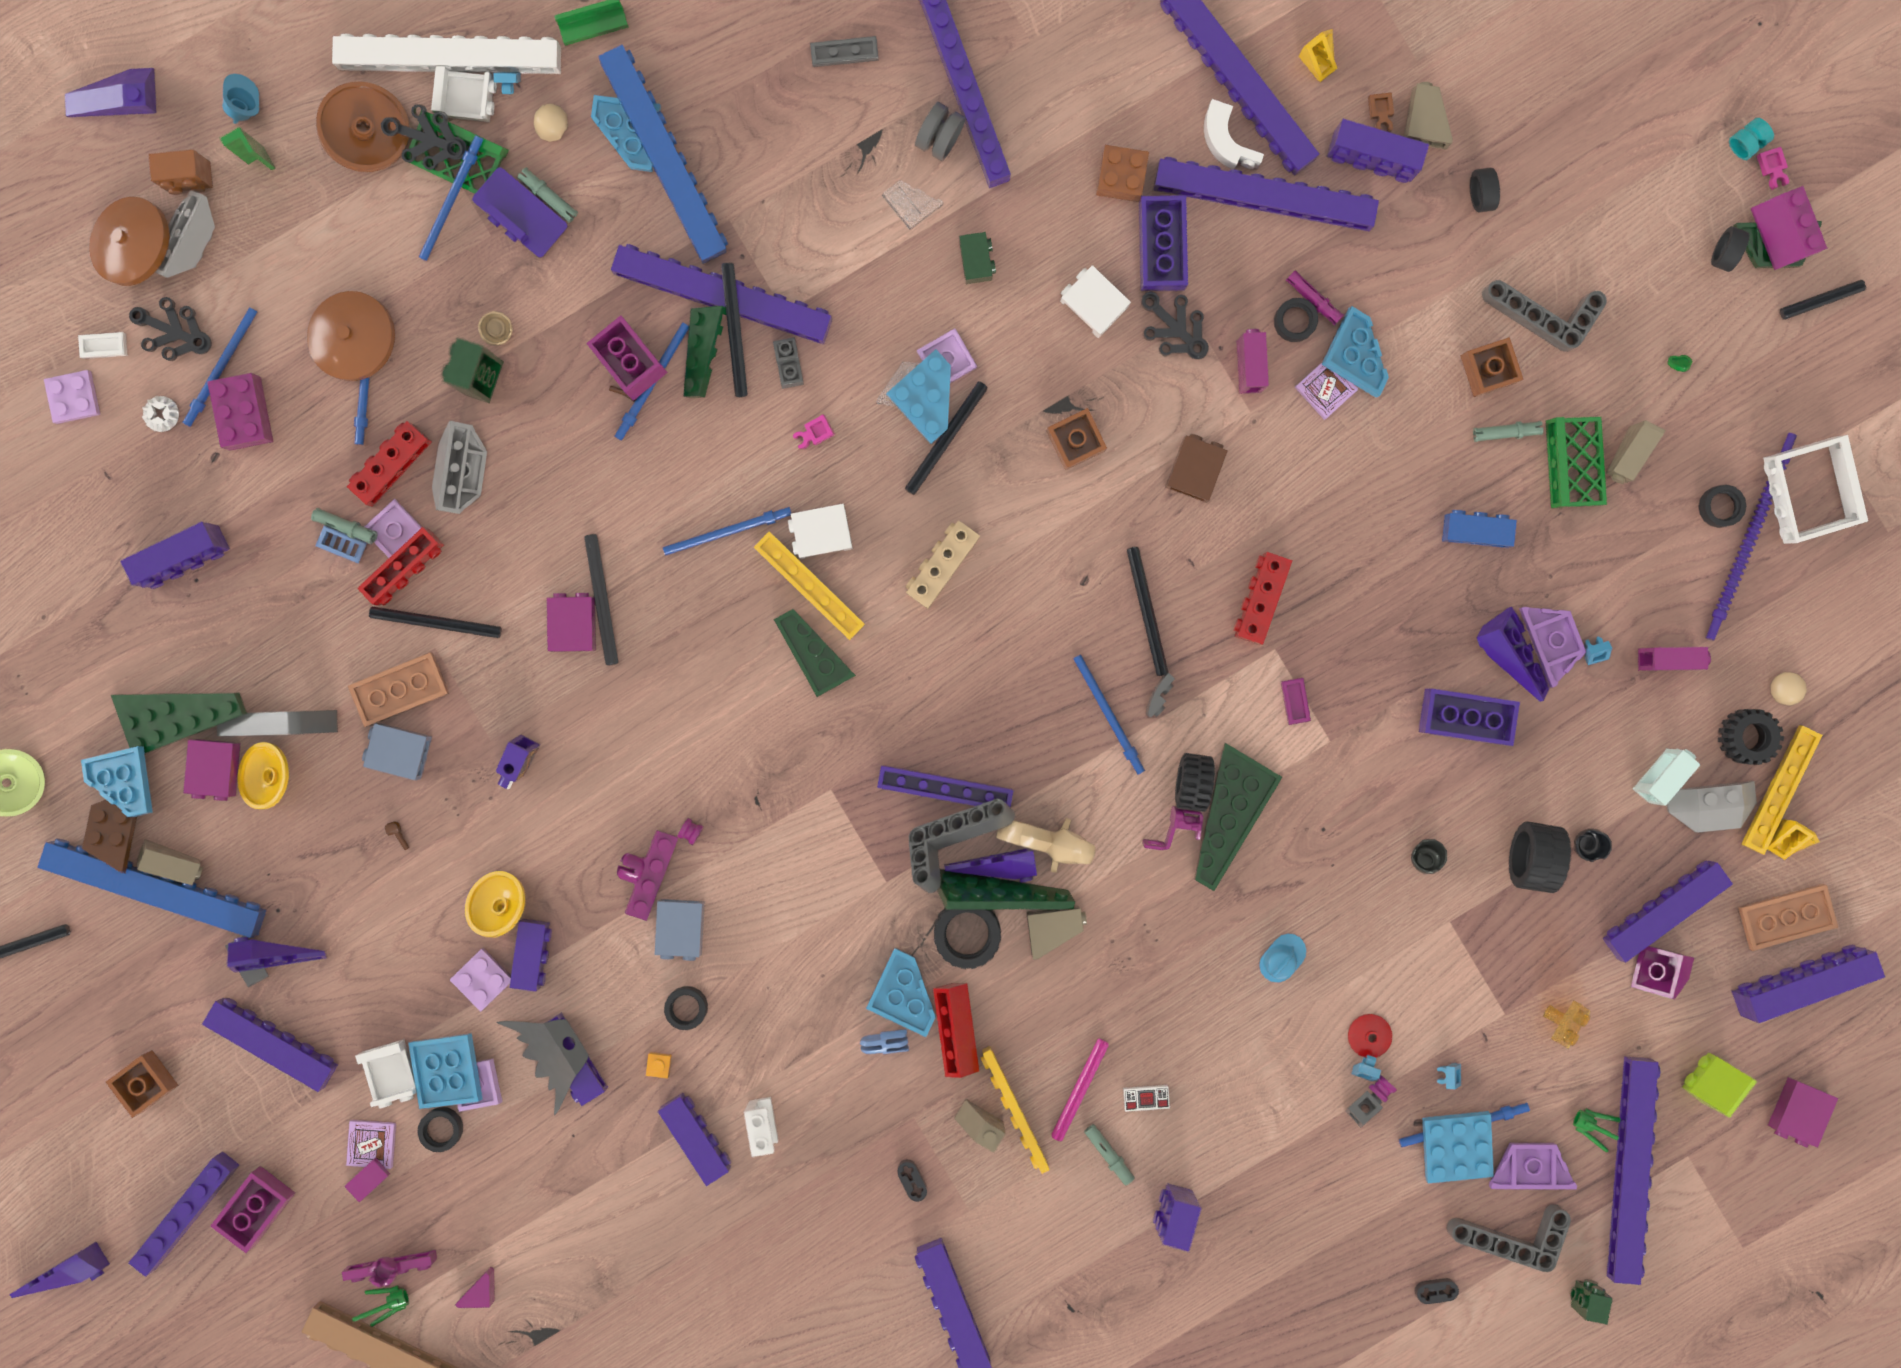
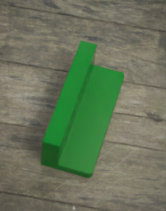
M606 0L554 16L565 46L629 28L620 0Z
M240 127L219 138L224 147L245 163L250 164L258 159L270 170L275 169L264 147Z

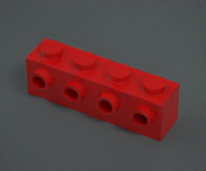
M408 421L399 424L394 430L395 434L390 440L386 439L380 445V451L375 456H370L364 463L365 467L360 472L353 474L349 479L350 483L346 487L364 504L373 507L432 443L414 424Z
M422 527L357 589L372 605H386L392 600V594L397 589L402 590L408 585V579L413 574L417 575L425 569L426 566L424 564L430 558L433 560L441 554V548L444 544L430 529Z
M1265 552L1263 556L1260 555L1255 566V568H1258L1256 577L1252 576L1248 585V589H1251L1249 597H1245L1241 605V610H1244L1241 619L1237 618L1234 625L1235 637L1257 645L1264 644L1293 560L1270 552Z
M950 983L933 988L945 1077L962 1078L980 1072L968 984Z

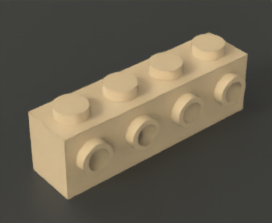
M959 520L956 524L952 522L944 532L947 537L943 542L939 540L931 550L934 555L930 560L926 558L918 568L921 573L917 578L913 576L906 585L908 589L906 594L927 609L980 538V535Z

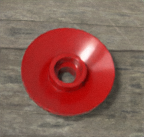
M1364 1014L1356 1018L1350 1025L1348 1041L1353 1051L1365 1058H1367V1055L1377 1058L1389 1049L1392 1043V1030L1388 1022L1382 1017L1375 1014ZM1370 1034H1375L1374 1041H1369L1368 1037Z

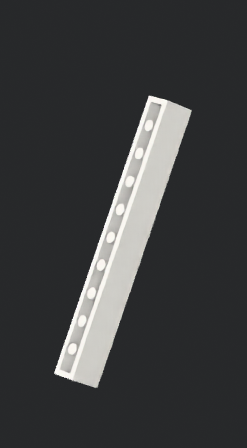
M341 34L340 36H333L332 63L338 70L435 72L436 66H444L448 71L561 74V46L557 40L551 37L533 40L530 37L510 39L505 36H499L497 39H488L485 36H475L474 39H466L458 35L452 36V38H443L439 35H431L430 38L408 35L407 38H401L392 34L385 35V37H377L372 34H364L363 37Z

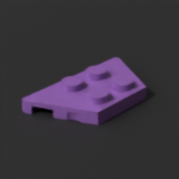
M1521 607L1519 610L1549 687L1553 688L1574 667L1575 662L1580 660L1586 653L1570 611Z
M1509 1143L1494 1173V1177H1492L1489 1183L1491 1189H1577V1185L1573 1181L1568 1171L1569 1169L1555 1143Z

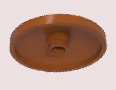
M357 81L339 85L323 98L317 111L316 130L323 149L338 164L354 171L375 172L394 164L402 156V151L406 149L409 137L402 134L394 136L384 134L381 129L382 120L387 117H395L402 125L408 127L409 120L402 104L392 93L376 84ZM394 122L390 124L392 130L396 129Z
M125 197L110 204L98 217L90 236V258L97 273L104 279L120 286L136 285L152 276L163 262L169 245V226L164 213L158 206L140 197Z
M358 291L340 292L323 301L313 313L307 330V345L313 361L326 374L344 381L363 380L377 373L388 361L395 343V327L388 310L377 299Z

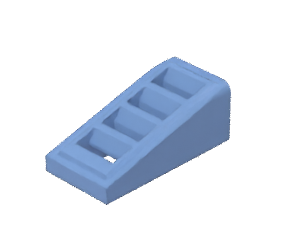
M324 525L315 546L359 564L367 543L356 538L351 539L347 534ZM329 533H332L333 537L329 546L325 545ZM337 537H342L338 548L334 549L333 546ZM346 540H349L350 544L346 553L342 552ZM354 544H359L355 556H351L350 553Z

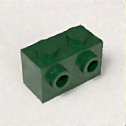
M986 232L960 235L959 244L965 284L992 281V274L996 273L995 261L990 260L989 252L993 251L991 238H987Z
M1585 1279L1584 1282L1576 1280L1575 1287L1571 1289V1307L1586 1321L1608 1325L1613 1298L1596 1281Z

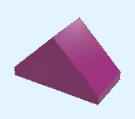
M490 1267L455 1304L457 1308L491 1307L495 1301L494 1268Z

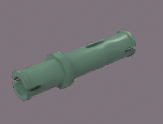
M527 167L521 171L527 177L520 173L517 178L528 186L535 196L543 199L565 218L568 223L574 220L569 213L576 217L578 214L577 210L560 198L547 186L544 180L536 177Z
M1519 421L1511 425L1474 428L1473 436L1476 435L1474 442L1514 437L1522 439L1523 436L1543 435V427L1540 428L1543 424L1542 421L1530 423Z
M316 508L312 512V521L343 532L351 539L357 538L368 544H373L377 539V531L363 527L357 521L351 522L320 508Z
M1094 1124L1090 1125L1084 1130V1133L1108 1163L1109 1170L1114 1171L1125 1186L1130 1184L1135 1177L1124 1164L1123 1157L1118 1156Z

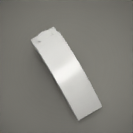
M1212 99L1204 121V135L1209 150L1219 162L1228 168L1235 169L1237 163L1240 162L1245 168L1258 169L1264 154L1244 148L1236 144L1230 137L1228 120L1233 106Z

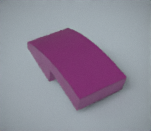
M375 1157L344 1187L360 1203L390 1175V1172Z

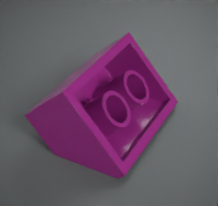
M1804 186L1750 208L1774 270L1828 249Z

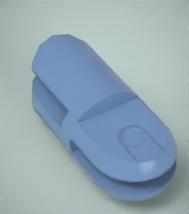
M907 1029L880 1032V1034L864 1036L860 1041V1049L865 1054L908 1052Z

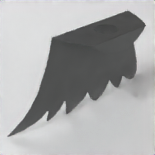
M565 1019L546 1023L496 1022L521 1033L517 1040L529 1044L522 1056L538 1061L535 1071L536 1078L549 1077L548 1090L550 1091L555 1088L554 1115H556L575 1076L582 1069L589 1056L569 1022ZM565 1037H572L575 1041V1047L572 1050L564 1048L563 1040Z

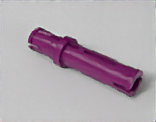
M1296 270L1286 279V282L1293 286L1306 300L1311 302L1317 312L1325 316L1332 325H1335L1344 316L1330 303L1331 300L1328 297L1325 298Z

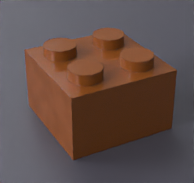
M1105 145L1096 195L1139 202L1143 194L1149 152Z
M194 149L148 154L151 181L169 192V194L180 195L183 194V191L189 190L200 193L205 192V189L213 188L211 163Z
M1510 337L1469 350L1460 355L1474 397L1514 385L1524 380Z
M1088 408L1047 427L1046 432L1065 471L1105 452L1107 449Z
M153 1050L141 1055L105 1082L132 1118L146 1111L179 1086Z

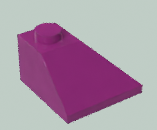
M1648 946L1638 955L1631 987L1670 999H1676L1690 978L1694 957Z

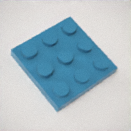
M472 1033L408 1043L419 1109L483 1100Z
M1489 1111L1422 1118L1425 1180L1428 1184L1494 1177L1492 1124Z

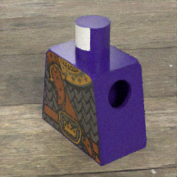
M519 735L509 741L496 769V772L501 775L498 785L505 789H510L513 782L524 777L540 744L523 735Z

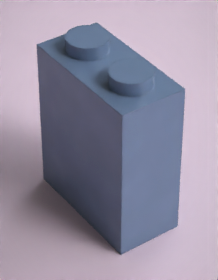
M375 723L368 733L370 742L368 748L363 752V767L412 780H420L432 736L382 723Z
M660 899L657 901L654 955H660V959H674V956H683L682 960L694 961L696 957L702 955L705 901Z

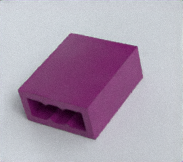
M1248 329L1237 340L1239 394L1262 393L1269 386L1266 332H1260L1259 329Z
M553 593V598H547V651H596L594 597H589V593H575V597H567V593Z
M1708 647L1638 649V671L1709 669L1708 665L1711 663V654L1708 652Z
M200 739L188 740L183 793L191 794V798L205 799L206 795L214 796L213 800L228 801V797L236 796L241 743Z
M1788 1077L1767 1126L1775 1129L1774 1134L1788 1139L1791 1136L1796 1138L1794 1142L1808 1148L1810 1144L1818 1148L1839 1098Z

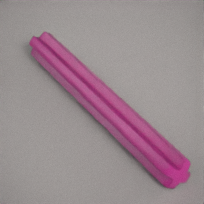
M1097 1040L1051 1134L1053 1139L1060 1142L1063 1141L1109 1046L1105 1040Z

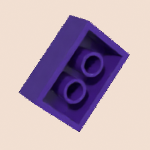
M1167 1183L1166 1188L1160 1192L1159 1202H1161L1159 1211H1155L1153 1223L1163 1245L1189 1252L1201 1206L1193 1190Z

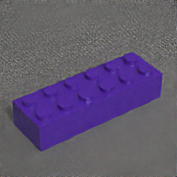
M1848 945L1843 947L1840 952H1829L1821 955V959L1803 961L1799 967L1784 968L1779 971L1780 974L1762 976L1758 982L1740 984L1738 989L1732 991L1740 1016L1757 1023H1762L1885 978V974L1877 952L1857 947L1856 945Z

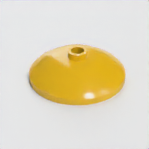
M268 742L257 743L251 746L241 759L237 776L238 788L242 799L250 807L261 810L269 809L280 801L287 789L289 782L288 762L283 751L275 744Z
M504 871L491 872L480 878L471 888L466 899L465 916L470 928L475 933L488 938L498 937L510 931L517 924L524 910L525 891L522 883L517 877Z

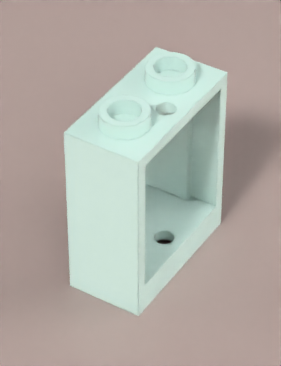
M1666 749L1635 785L1633 790L1648 803L1666 806L1701 764L1695 760L1696 756L1687 749Z

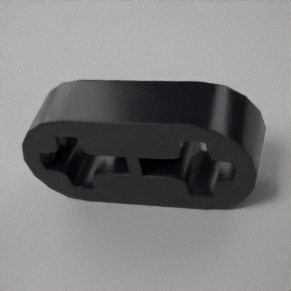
M906 1159L901 1161L898 1165L897 1174L908 1197L915 1202L922 1201L927 1195V1186L917 1165L912 1160ZM904 1166H907L908 1168H913L911 1170V1179L909 1178L907 1173L902 1174V1172L904 1171ZM915 1182L918 1188H923L921 1195L912 1193L914 1190L912 1183Z
M1449 1278L1422 1281L1415 1287V1295L1423 1304L1452 1301L1459 1294L1458 1286ZM1446 1285H1449L1451 1288H1453L1449 1290V1294H1446L1444 1291L1439 1290H1445ZM1424 1288L1430 1291V1293H1427L1426 1298L1421 1294L1424 1292Z

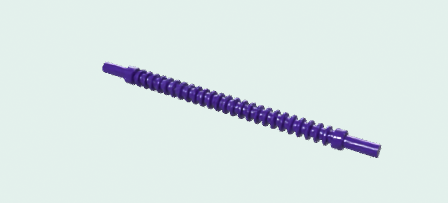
M1788 433L1781 452L1792 449L1797 437L1796 434ZM1791 458L1781 461L1783 470L1787 469L1785 465L1789 464ZM1769 481L1765 482L1767 486L1763 487L1765 492H1762V498L1758 499L1760 504L1756 505L1758 509L1754 510L1755 516L1751 517L1753 522H1749L1751 527L1747 528L1748 533L1744 534L1746 539L1742 540L1744 544L1740 545L1741 551L1737 552L1739 556L1735 557L1736 563L1732 564L1734 568L1730 569L1732 574L1728 575L1730 579L1725 581L1727 586L1723 587L1725 591L1721 592L1722 598L1718 599L1720 601L1719 604H1716L1718 608L1714 609L1712 613L1714 618L1706 635V638L1709 640H1715L1722 620L1724 621L1727 618L1728 614L1726 611L1730 610L1728 605L1732 604L1730 600L1735 598L1733 593L1737 592L1735 588L1739 587L1738 581L1742 580L1740 576L1744 575L1742 570L1746 569L1745 564L1749 563L1747 558L1751 557L1749 553L1754 551L1752 546L1756 545L1754 541L1758 540L1757 534L1761 533L1759 529L1763 528L1761 523H1764V517L1768 516L1766 511L1770 510L1768 506L1773 504L1771 502L1773 497L1769 491Z

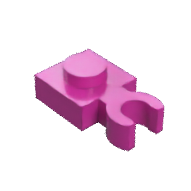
M1781 147L1757 155L1763 177L1770 175L1769 187L1771 190L1778 187L1777 179L1781 181L1782 186L1789 184L1788 176L1782 171L1788 168Z
M823 414L805 424L804 426L807 431L796 432L793 434V438L797 439L802 436L804 441L798 445V448L805 449L809 446L810 441L814 445H818L834 436L835 433L826 415Z

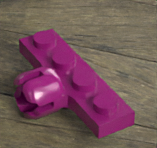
M656 829L645 857L641 858L626 853L620 861L623 862L624 866L618 865L617 876L619 879L634 884V889L625 910L626 915L647 921L678 841L677 836Z
M436 1250L394 1258L381 1257L376 1261L349 1265L342 1271L343 1281L359 1282L364 1280L365 1277L371 1276L369 1281L374 1286H389L397 1278V1275L407 1273L409 1269L417 1268L418 1271L431 1268V1265L437 1260Z

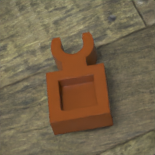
M1392 92L1369 95L1370 119H1377L1374 128L1381 130L1380 126L1385 125L1387 132H1391L1393 130V123L1388 117H1393L1394 115Z

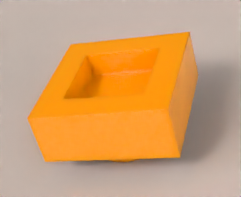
M649 1052L646 1076L668 1078L672 1055Z

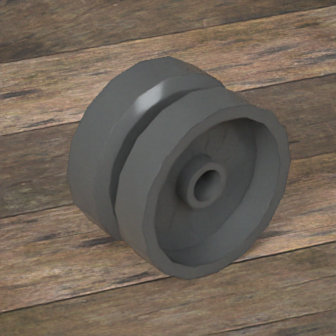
M936 102L919 130L915 146L923 151H927L933 146L932 156L940 161H944L955 145L965 124L966 117L958 112H954L948 117V106L941 102Z

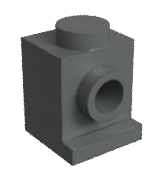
M1366 1091L1347 1108L1346 1112L1362 1128L1383 1109L1380 1105L1382 1101L1376 1094H1370ZM1361 1106H1368L1369 1112L1364 1113L1361 1110Z

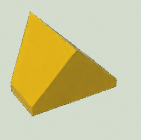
M1333 29L1323 31L1303 47L1298 56L1319 82L1337 69L1334 59Z
M1782 819L1767 849L1785 860L1793 853L1817 844L1820 841L1815 832L1799 822Z

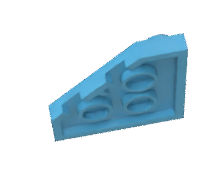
M594 95L591 118L630 169L653 172V166L619 99ZM653 104L657 112L661 111L660 104Z
M1351 306L1348 308L1322 365L1377 398L1381 395L1389 375L1381 361L1382 353L1378 340L1374 338L1371 327L1373 324L1371 318Z
M937 349L886 393L890 400L930 444L948 429L951 365Z
M137 746L81 760L84 782L98 790L100 795L108 802L118 806L127 817L153 813L144 747Z
M894 948L866 1009L927 1037L936 1015L914 956Z

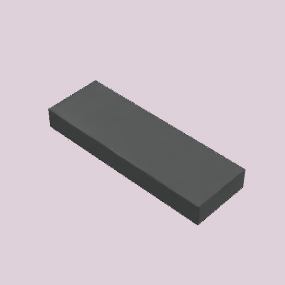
M876 36L810 43L813 67L879 61Z

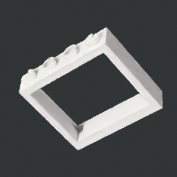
M1848 435L1835 436L1763 458L1764 470L1770 484L1769 491L1775 505L1774 512L1778 518L1779 532L1784 544L1799 543L1868 522ZM1829 447L1845 518L1798 532L1781 461Z

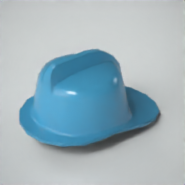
M230 74L223 82L222 108L233 119L234 124H237L239 121H246L259 113L258 88L248 77L241 74Z
M1284 934L1278 937L1260 959L1259 967L1263 976L1271 982H1283L1290 978L1306 957L1305 943L1295 934Z

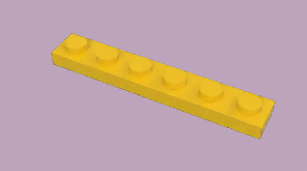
M770 532L754 546L775 569L849 640L865 625Z
M1803 725L1798 726L1741 845L1765 855L1820 742L1821 734Z
M988 1046L982 1049L984 1056L980 1057L986 1070L990 1068L993 1074L990 1079L995 1089L1000 1088L1003 1094L1000 1099L1005 1109L1010 1108L1013 1114L1010 1119L1014 1128H1020L1023 1135L1020 1137V1140L1025 1149H1030L1033 1155L1030 1157L1034 1168H1039L1042 1174L1049 1171V1164L991 1047Z

